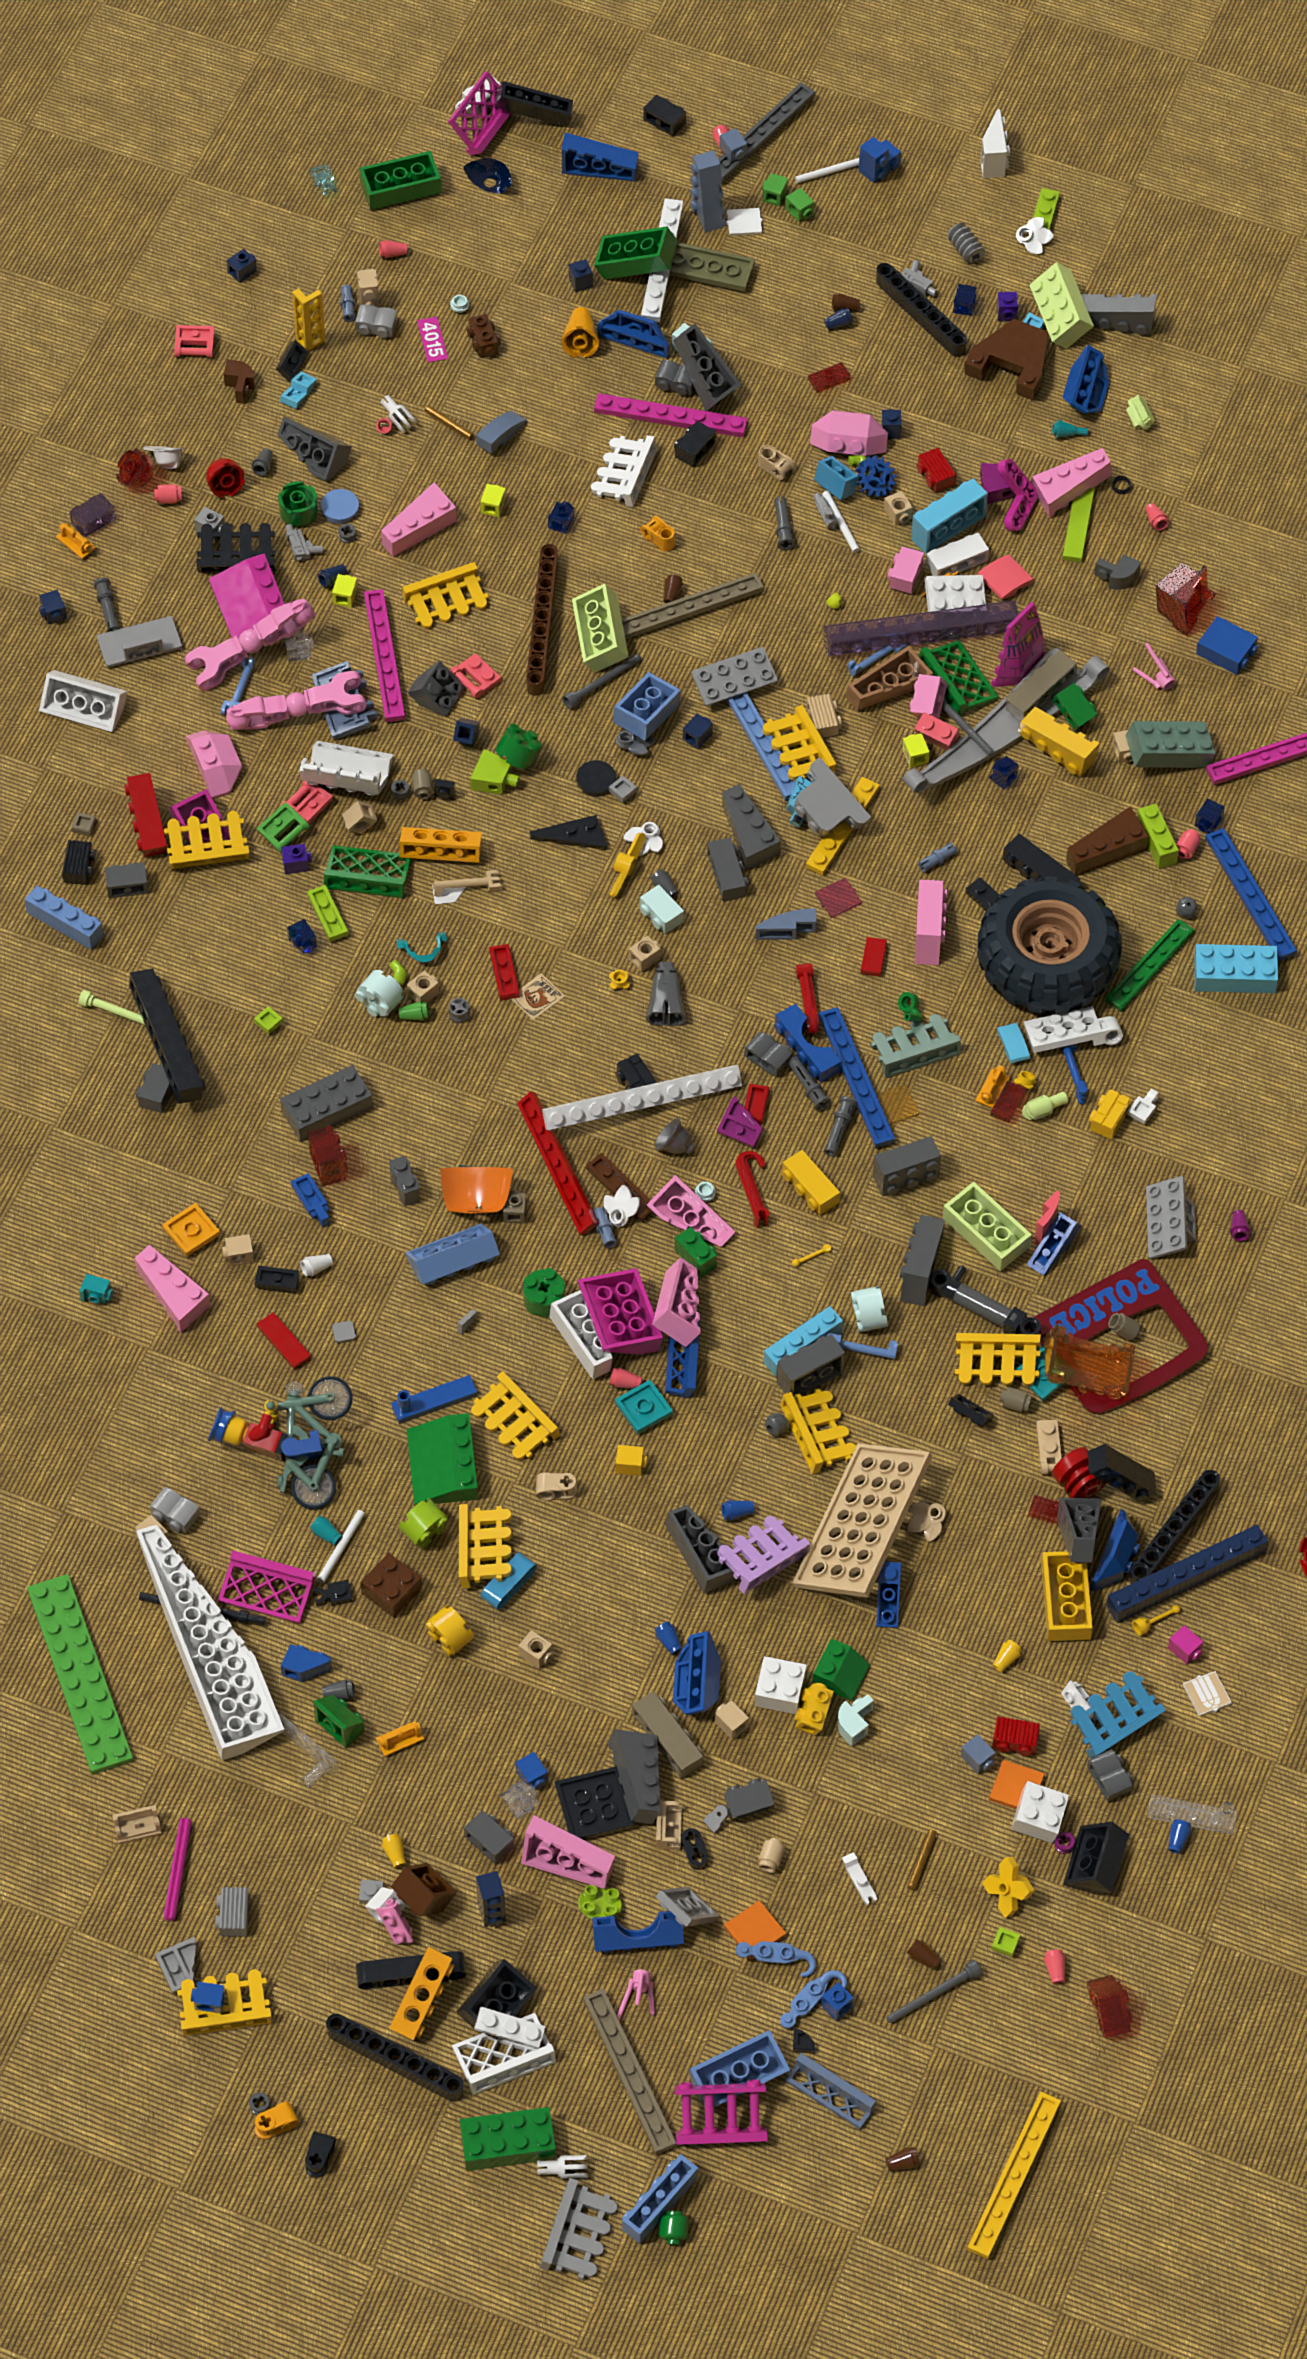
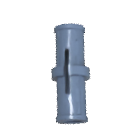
M344 285L341 287L342 300L340 301L341 308L343 309V320L352 322L355 320L353 288L350 285Z
M950 842L943 848L932 851L931 855L918 861L919 868L925 873L936 865H942L944 860L958 853L956 846H953L954 844Z
M603 1207L596 1208L593 1213L598 1221L596 1226L597 1232L601 1235L604 1247L612 1248L617 1244L612 1231L613 1225L608 1220L606 1209Z

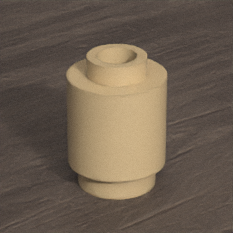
M771 1838L764 1841L758 1858V1867L762 1871L774 1873L779 1868L785 1851V1847L780 1840Z

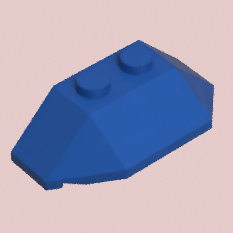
M618 310L597 324L598 337L666 359L669 357V343L660 326L653 320Z
M1089 344L1071 367L1063 398L1071 406L1084 414L1097 413L1102 410L1109 385L1107 369L1103 362L1104 355Z
M1120 1509L1093 1578L1091 1588L1093 1591L1122 1581L1125 1573L1129 1574L1133 1562L1130 1560L1132 1555L1136 1556L1140 1547V1544L1137 1543L1138 1534L1123 1509Z
M709 1631L690 1635L687 1639L688 1643L684 1646L675 1662L673 1702L686 1715L705 1712L719 1700L721 1660Z

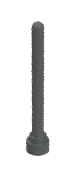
M636 654L579 691L566 693L562 696L565 706L568 709L574 708L582 697L640 662L641 656Z
M944 695L942 709L988 756L993 755V749L948 704L947 696Z
M974 1959L965 1964L966 1967L963 1968L962 1972L889 2014L887 2021L889 2023L897 2021L966 1979L970 1980L973 1978L975 1980L983 1975L980 1966Z

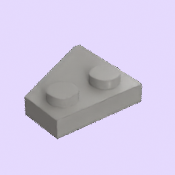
M195 1937L155 1954L173 1995L177 1994V1990H181V1983L184 1980L190 1979L194 1982Z

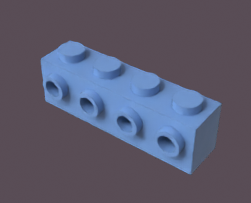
M36 885L25 898L26 912L90 950L103 937L102 924L99 919L85 914L79 907H73L65 899L54 896L48 889H42Z
M682 2154L676 2160H672L664 2174L654 2180L649 2191L639 2197L635 2207L625 2213L622 2218V2230L640 2244L659 2223V2218L665 2215V2212L669 2211L697 2180L698 2167Z

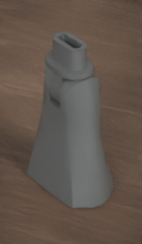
M659 962L653 979L646 1021L651 1025L681 1026L686 1022L687 1017L677 970L674 969L673 962Z

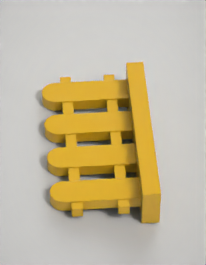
M475 562L402 587L404 601L407 602L409 607L413 606L417 615L415 618L416 624L420 623L423 628L429 629L432 627L433 618L438 617L441 622L446 623L451 618L450 612L457 611L458 615L466 616L469 612L468 606L474 604L478 610L486 608V600L489 599L487 593L483 594L479 583H481V579L479 576L477 577L478 568ZM467 588L471 598L465 600L461 589ZM449 594L453 605L447 606L443 595ZM429 600H431L435 611L430 613L425 604Z
M803 705L795 707L794 715L791 716L788 713L785 714V718L775 721L771 718L763 725V734L766 736L774 735L775 737L771 741V748L776 751H783L779 757L780 764L785 766L791 765L792 767L788 770L787 774L790 780H797L799 776L803 778L808 777V769L819 757L835 773L837 764ZM792 729L793 733L781 736V732ZM801 745V748L789 750V747ZM809 759V763L798 766L797 762Z
M230 811L227 814L226 821H219L218 815L212 813L208 815L207 823L200 824L196 816H191L187 820V826L181 827L178 820L170 819L167 828L164 829V834H169L171 848H167V853L172 854V856H169V869L249 859V846H244V844H247V838H242L241 825L244 824V819H239V814L236 811ZM221 827H228L230 840L223 841ZM208 829L210 843H203L201 830ZM183 832H189L190 845L183 846L181 837Z
M956 1333L958 1348L956 1349V1356H960L959 1369H955V1376H959L961 1384L968 1385L972 1381V1376H980V1381L983 1385H990L993 1382V1377H1001L1002 1384L1010 1386L1014 1382V1377H1022V1382L1025 1386H1032L1035 1383V1378H1039L1040 1372L1036 1371V1358L1041 1357V1352L1038 1351L1042 1348L1041 1335ZM973 1356L981 1357L980 1370L973 1369ZM994 1357H1002L1001 1370H994ZM1015 1357H1023L1022 1370H1015Z
M502 1371L496 1376L499 1384L495 1385L493 1383L490 1386L491 1391L483 1398L473 1400L475 1405L472 1406L471 1412L476 1418H480L483 1415L488 1417L485 1427L489 1432H494L498 1428L502 1431L499 1435L501 1445L508 1446L512 1442L516 1445L512 1451L516 1460H522L525 1457L529 1459L533 1456L531 1452L542 1442L545 1445L549 1442L547 1439L549 1436L555 1441L561 1434L558 1427ZM510 1394L512 1398L509 1400L506 1395ZM502 1400L505 1404L493 1414L490 1409ZM521 1408L526 1411L524 1414L520 1411ZM515 1414L518 1419L506 1428L504 1423ZM535 1422L540 1425L538 1428L535 1427ZM529 1428L532 1433L520 1442L517 1438Z
M816 1389L814 1394L803 1397L800 1394L793 1397L792 1392L783 1395L780 1403L781 1409L789 1421V1426L812 1475L820 1473L823 1464L829 1467L834 1461L845 1459L846 1462L850 1461L856 1448L855 1444H845L844 1439L848 1437L849 1429L843 1425L837 1426L835 1423L840 1419V1410L837 1408L829 1409L828 1404L833 1399L832 1393L829 1391L821 1392L820 1389ZM817 1407L822 1409V1411L812 1414L808 1412L809 1409ZM826 1424L830 1426L829 1429L817 1431L816 1427ZM836 1441L839 1445L825 1449L824 1444Z
M468 1504L459 1505V1579L462 1588H471V1580H474L475 1583H481V1579L491 1578L502 1581V1578L509 1577L512 1574L510 1564L502 1563V1559H508L512 1556L511 1547L502 1545V1541H508L512 1537L511 1529L502 1527V1523H508L512 1519L510 1510L502 1509V1506H496V1510L481 1511L480 1508H475V1511L470 1512ZM496 1524V1528L481 1529V1525ZM496 1542V1546L481 1547V1543ZM496 1560V1564L481 1565V1561Z
M256 1969L248 1973V1980L239 1981L236 1973H229L225 1978L226 1983L219 1984L225 1986V1991H227L229 2005L223 2006L222 2013L230 2012V2014L224 2015L195 2010L194 2002H191L192 1989L195 1988L194 1982L190 1979L184 1980L181 1983V1990H177L178 1997L183 1998L184 2012H180V2018L185 2019L181 2021L183 2036L271 2024L270 2008H265L270 2006L269 1999L264 2000L263 1985H267L266 1978H261V1973ZM207 1976L203 1981L205 1983L217 1984L213 1976ZM249 1987L251 2002L242 2003L240 1988Z

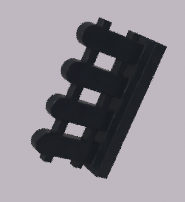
M228 523L221 526L220 532H213L210 524L202 525L201 532H197V538H201V551H197V557H201L197 559L196 566L198 572H222L245 559L264 553L271 571H275V559L271 558V556H275V550H271V537H275V531H271L268 523H262L259 531L253 532L248 523L240 526V532H232V526ZM213 538H220V551H213ZM232 538H240V551H232ZM252 538H259V550H252Z

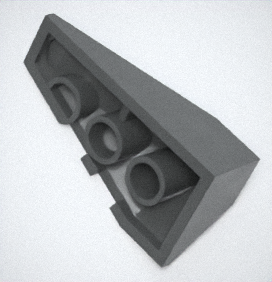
M283 417L277 434L290 449L294 450L299 456L298 459L309 467L308 470L312 474L325 481L331 479L346 465L352 446L339 439L287 417Z

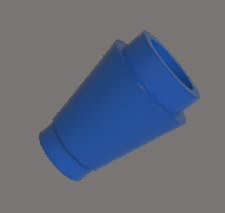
M727 1500L726 1503L721 1505L722 1516L724 1520L729 1519V1521L754 1513V1504L752 1501Z
M669 1621L655 1629V1636L671 1655H675L682 1650L675 1626L671 1625Z
M1175 1819L1174 1823L1171 1824L1168 1848L1170 1852L1181 1854V1850L1192 1832L1190 1823Z

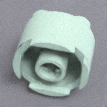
M374 970L357 988L355 993L356 999L367 1007L368 1013L373 1017H377V1015L388 1016L404 997L401 996L403 990L400 984L392 976L388 975L385 977L382 975L383 971Z
M879 1286L851 1292L859 1332L888 1327Z

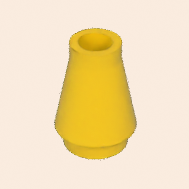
M1012 1640L1004 1642L992 1666L1002 1673L1021 1656V1647Z
M399 1834L384 1837L381 1846L392 1862L393 1867L399 1868L406 1865L403 1840L399 1837Z

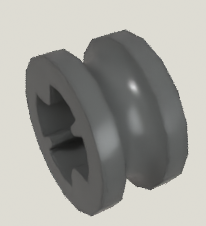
M343 524L339 527L338 534L341 542L351 543L355 540L356 530L353 525Z
M396 780L392 783V796L395 799L403 800L408 797L409 784L405 780Z
M259 2092L250 2097L249 2105L253 2114L258 2115L269 2110L270 2102L266 2094ZM260 2100H263L265 2106L260 2105L259 2108H256L255 2102L259 2103Z

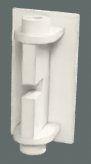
M1070 1680L1061 1692L1065 1701L1071 1708L1077 1705L1082 1706L1085 1711L1091 1708L1088 1701H1085L1089 1696L1082 1685ZM1094 1713L1089 1715V1718L1093 1719V1721L1097 1720Z

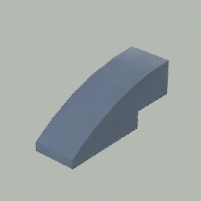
M512 410L498 416L476 435V445L492 454L500 444L504 446L527 422V419Z
M816 908L789 911L756 925V940H796V933H816Z

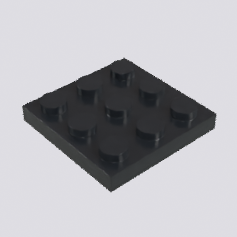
M617 1766L554 1781L569 1833L582 1840H587L635 1828V1822H631L626 1806L623 1786H620Z

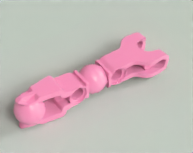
M305 599L284 604L273 609L271 614L260 620L256 625H253L254 629L243 631L239 639L237 636H234V638H230L213 648L200 646L189 652L185 656V662L188 667L198 669L206 666L205 670L196 678L198 688L202 691H207L216 687L223 681L227 670L248 657L247 653H256L261 649L262 645L266 647L280 639L293 636L316 615L313 611V606Z
M347 671L335 675L329 684L304 690V694L293 692L286 699L284 695L264 698L257 696L243 701L226 710V721L230 728L234 730L264 729L270 724L290 719L289 715L300 717L307 711L309 714L331 710L339 711L345 715L359 713L365 710L367 703L360 694H348L350 690L360 685L361 677L356 671Z

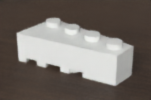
M581 1290L551 1303L550 1319L592 1380L610 1372L612 1364L611 1352H603Z

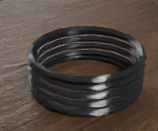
M1117 476L1113 479L1112 489L1114 492L1125 494L1130 491L1131 481L1129 478ZM1118 480H1124L1129 484V487L1120 490L1114 486V483Z

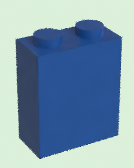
M1217 616L1199 640L1196 654L1237 675L1241 669L1244 670L1250 656L1256 654L1259 648L1257 645L1258 636Z

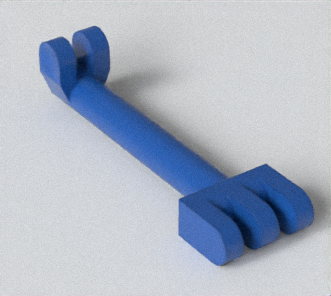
M1078 1043L1063 1046L1062 1049L1076 1087L1075 1094L1078 1103L1083 1105L1086 1103L1087 1087L1085 1081L1081 1080L1073 1053L1078 1050Z

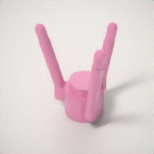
M1146 643V648L1161 670L1156 675L1157 680H1153L1136 667L1133 668V671L1153 684L1157 690L1160 688L1164 691L1168 690L1175 684L1176 680L1170 674L1162 658L1158 659L1149 643Z
M642 1969L633 1972V1979H629L628 1988L617 2014L619 2021L632 1989L636 1991V2005L640 2004L641 1993L648 1990L651 2015L655 2014L654 1982L650 1981V1972Z

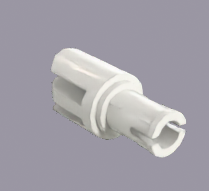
M385 396L389 403L382 399L381 405L389 412V419L402 433H405V429L398 420H401L408 429L412 426L404 418L405 414L414 424L417 420L403 405H397L391 396Z
M587 2155L560 2156L558 2160L553 2161L537 2160V2167H547V2169H538V2175L558 2174V2176H561V2179L588 2178V2173L565 2174V2169H588V2164L565 2165V2160H587Z

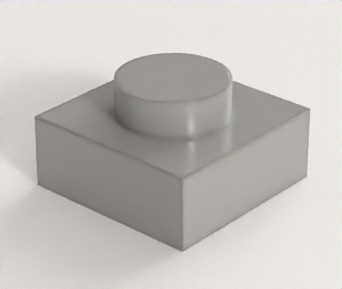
M621 776L609 786V792L623 803L637 792V787L626 777Z
M361 1880L359 1903L367 1904L384 1886L383 1881Z

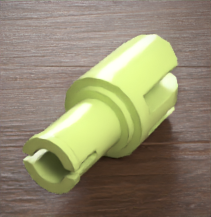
M1060 1092L1051 1097L1042 1095L1032 1099L1023 1106L1022 1114L1028 1120H1036L1050 1115L1054 1108L1068 1103L1067 1095L1065 1092Z

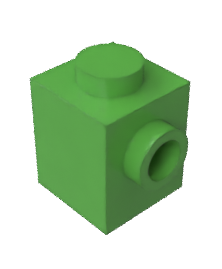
M771 173L768 180L765 179L762 185L763 202L781 206L788 191V178Z

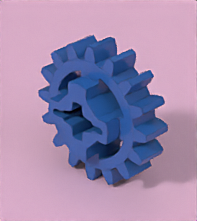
M877 455L872 458L867 457L855 469L859 473L857 474L859 476L857 486H862L861 492L866 490L868 497L873 494L874 498H877L879 495L883 497L886 493L892 491L891 487L896 484L892 481L896 478V475L892 474L895 469L889 468V461L884 463V457L879 460Z

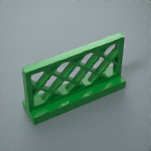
M960 640L931 650L928 647L920 650L919 658L933 672V676L941 677L947 682L945 695L947 696L948 704L960 716H963L964 711L998 700V695ZM957 648L961 655L959 656L949 651ZM934 655L944 656V661L936 659ZM947 658L958 661L957 666L947 663ZM960 662L968 664L970 670L959 667ZM943 668L954 670V675L945 673ZM960 672L968 675L967 680L956 677V673ZM970 676L978 678L980 684L969 681ZM953 682L963 684L964 688H956ZM966 686L978 689L977 693L966 691ZM981 690L988 692L990 696L984 697L978 694ZM963 696L972 698L974 701L966 703Z
M332 845L327 869L324 871V885H326L327 889L403 898L411 858H401L400 853ZM344 853L346 856L338 859L335 854ZM360 855L364 856L365 859L358 862L355 857ZM384 858L386 861L378 864L375 859ZM351 860L354 865L347 868L343 863ZM398 860L406 861L405 864L399 867L394 863ZM370 862L374 867L366 870L363 865ZM390 865L393 870L386 873L383 868ZM339 866L342 871L332 869ZM359 868L362 873H355L352 871ZM376 871H379L382 875L379 876L371 874ZM398 873L402 878H395L391 876Z

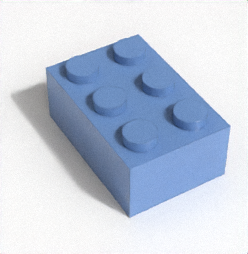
M648 672L614 706L613 723L646 740L679 707L681 690Z

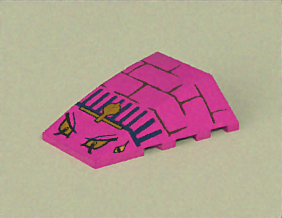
M1033 602L1006 628L1002 646L1005 648L998 657L1001 663L1000 666L995 668L994 673L997 674V677L991 682L993 687L1018 685L1045 656L1043 631Z

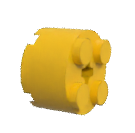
M445 1605L427 1620L425 1624L429 1630L427 1633L434 1642L439 1640L443 1645L441 1647L442 1650L449 1657L452 1654H456L474 1638L471 1629L466 1631V1622L451 1606L448 1607V1605Z

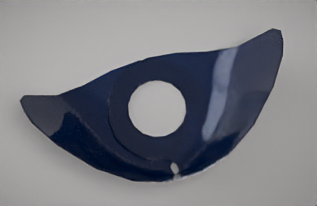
M483 158L467 163L463 167L469 180L485 191L497 194L504 193L512 184L509 169L499 160ZM491 178L496 181V184L493 187H487L484 181Z

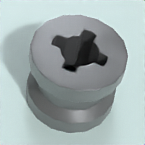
M463 998L453 999L449 1004L450 1019L454 1023H464L469 1019V1003Z

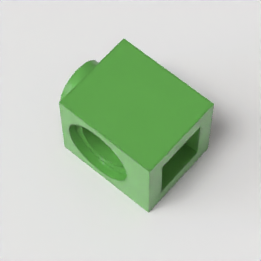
M799 188L786 196L785 209L798 222H801L814 214V201Z

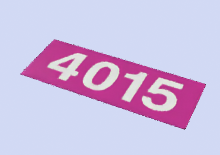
M431 317L417 320L427 362L448 359L438 318Z

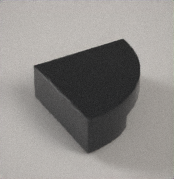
M794 2028L793 2052L815 2054L813 2040L803 2030Z

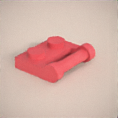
M176 325L174 356L199 355L213 358L214 326ZM181 345L207 346V348H183Z
M476 653L460 665L450 669V672L471 692L475 699H478L501 682V676ZM465 672L467 675H469L479 686H475L463 673Z
M304 781L302 787L280 806L285 802L288 803L310 824L333 801V795L318 785H311ZM307 792H310L297 807H294Z

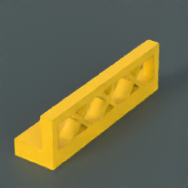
M298 288L292 292L296 341L307 351H310L325 342L322 293L317 290L305 296Z

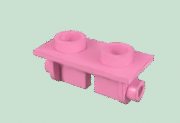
M389 1899L385 1902V1907L376 1908L395 1944L414 1941L412 1938L413 1929L409 1926L404 1916L400 1917L402 1911L397 1901Z

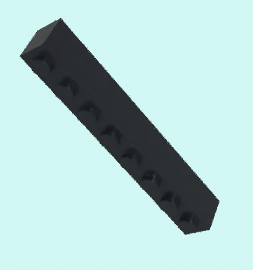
M153 968L130 972V991L178 1104L202 1100V1093L205 1091L204 1080L200 1079L198 1066L192 1061V1052L186 1047L185 1035L180 1033L179 1021L175 1020L173 1007L167 1002V993L161 988L160 977L156 976Z

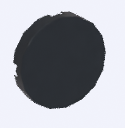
M588 761L577 771V786L586 795L593 797L603 796L609 791V786L616 781L615 771L611 765L604 761Z

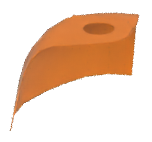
M501 1167L440 1168L446 1208L451 1212L490 1213L500 1211L508 1199L513 1169ZM482 1206V1209H476V1207Z

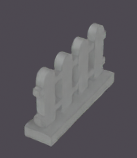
M569 2178L539 2268L548 2271L550 2265L556 2266L555 2271L561 2272L562 2269L578 2274L577 2278L583 2280L584 2276L591 2278L597 2272L596 2265L589 2262L591 2256L598 2257L602 2254L604 2247L602 2243L596 2241L597 2235L605 2236L609 2233L610 2224L602 2219L604 2214H614L617 2204L610 2200V2195L606 2193L602 2197L587 2192L588 2187L582 2186V2189L576 2188L578 2180ZM571 2202L576 2204L575 2210L570 2209ZM582 2206L598 2211L597 2218L580 2212ZM564 2223L570 2225L568 2231L563 2229ZM575 2227L592 2232L590 2239L575 2234ZM558 2244L563 2245L561 2252L556 2250ZM568 2248L585 2253L584 2258L580 2259L567 2254Z

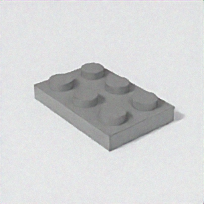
M690 1887L660 1890L656 1895L660 1905L665 1910L671 1911L676 1916V1921L683 1926L715 1923L719 1917Z

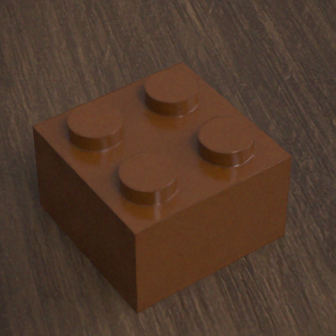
M390 1553L360 1582L361 1594L393 1618L422 1589L421 1576Z
M428 1863L405 1867L391 1886L396 1892V1896L405 1901L411 1907V1911L420 1917L443 1912L457 1893Z

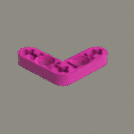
M1012 459L1001 460L998 463V472L1016 494L1004 519V525L1009 532L1018 531L1023 527L1037 499V490ZM1016 477H1018L1019 486L1017 485ZM1020 504L1022 506V513L1020 512L1019 508Z

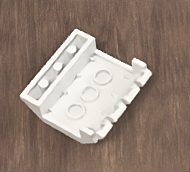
M316 741L312 748L311 762L307 764L308 758H303L299 770L301 780L307 781L311 785L324 784L328 788L341 787L346 788L345 790L349 792L363 791L367 795H377L387 784L394 754Z

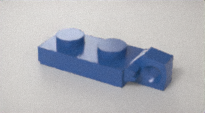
M307 1173L290 1181L291 1187L312 1219L317 1217L322 1227L330 1224L328 1221L329 1216L327 1215V1212H329L328 1204L310 1174Z

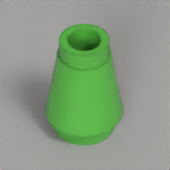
M419 1001L399 1008L400 1020L424 1021L425 1018H429L428 1003Z

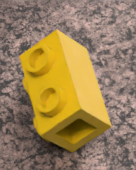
M813 1683L810 1687L805 1688L801 1695L802 1706L795 1715V1720H797L795 1728L814 1736L822 1731L834 1691L827 1689L828 1687L821 1683Z

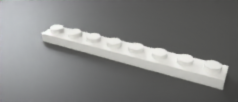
M665 199L659 227L668 226L677 239L683 201ZM670 270L649 274L641 317L660 322Z

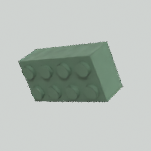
M1133 721L1125 735L1135 767L1206 768L1215 755L1206 722Z

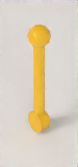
M825 1244L823 1249L801 1259H794L792 1265L798 1267L800 1263L819 1254L830 1253L831 1246Z

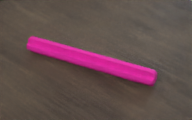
M181 1818L179 1820L163 1915L166 1921H175L192 1824L189 1818Z

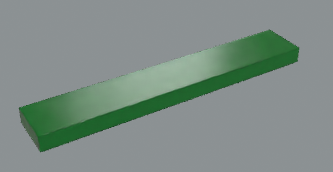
M1177 919L1106 996L1105 1002L1122 1012L1192 936L1194 929L1180 919Z

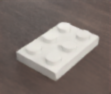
M983 575L926 576L924 578L928 616L985 615L987 612Z

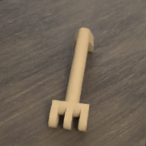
M498 870L486 871L485 878L434 881L432 884L436 897L442 896L443 889L487 885L489 892L501 891L503 889Z

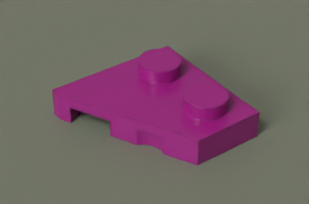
M733 1096L718 1126L717 1133L755 1148L763 1129L739 1103L738 1099Z

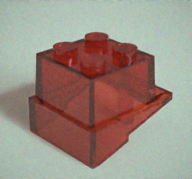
M1182 563L1155 585L1157 612L1171 621L1173 628L1185 636L1190 633L1198 621L1197 616L1209 598L1213 599L1216 596V593L1208 588L1207 566L1203 565L1200 571H1196Z

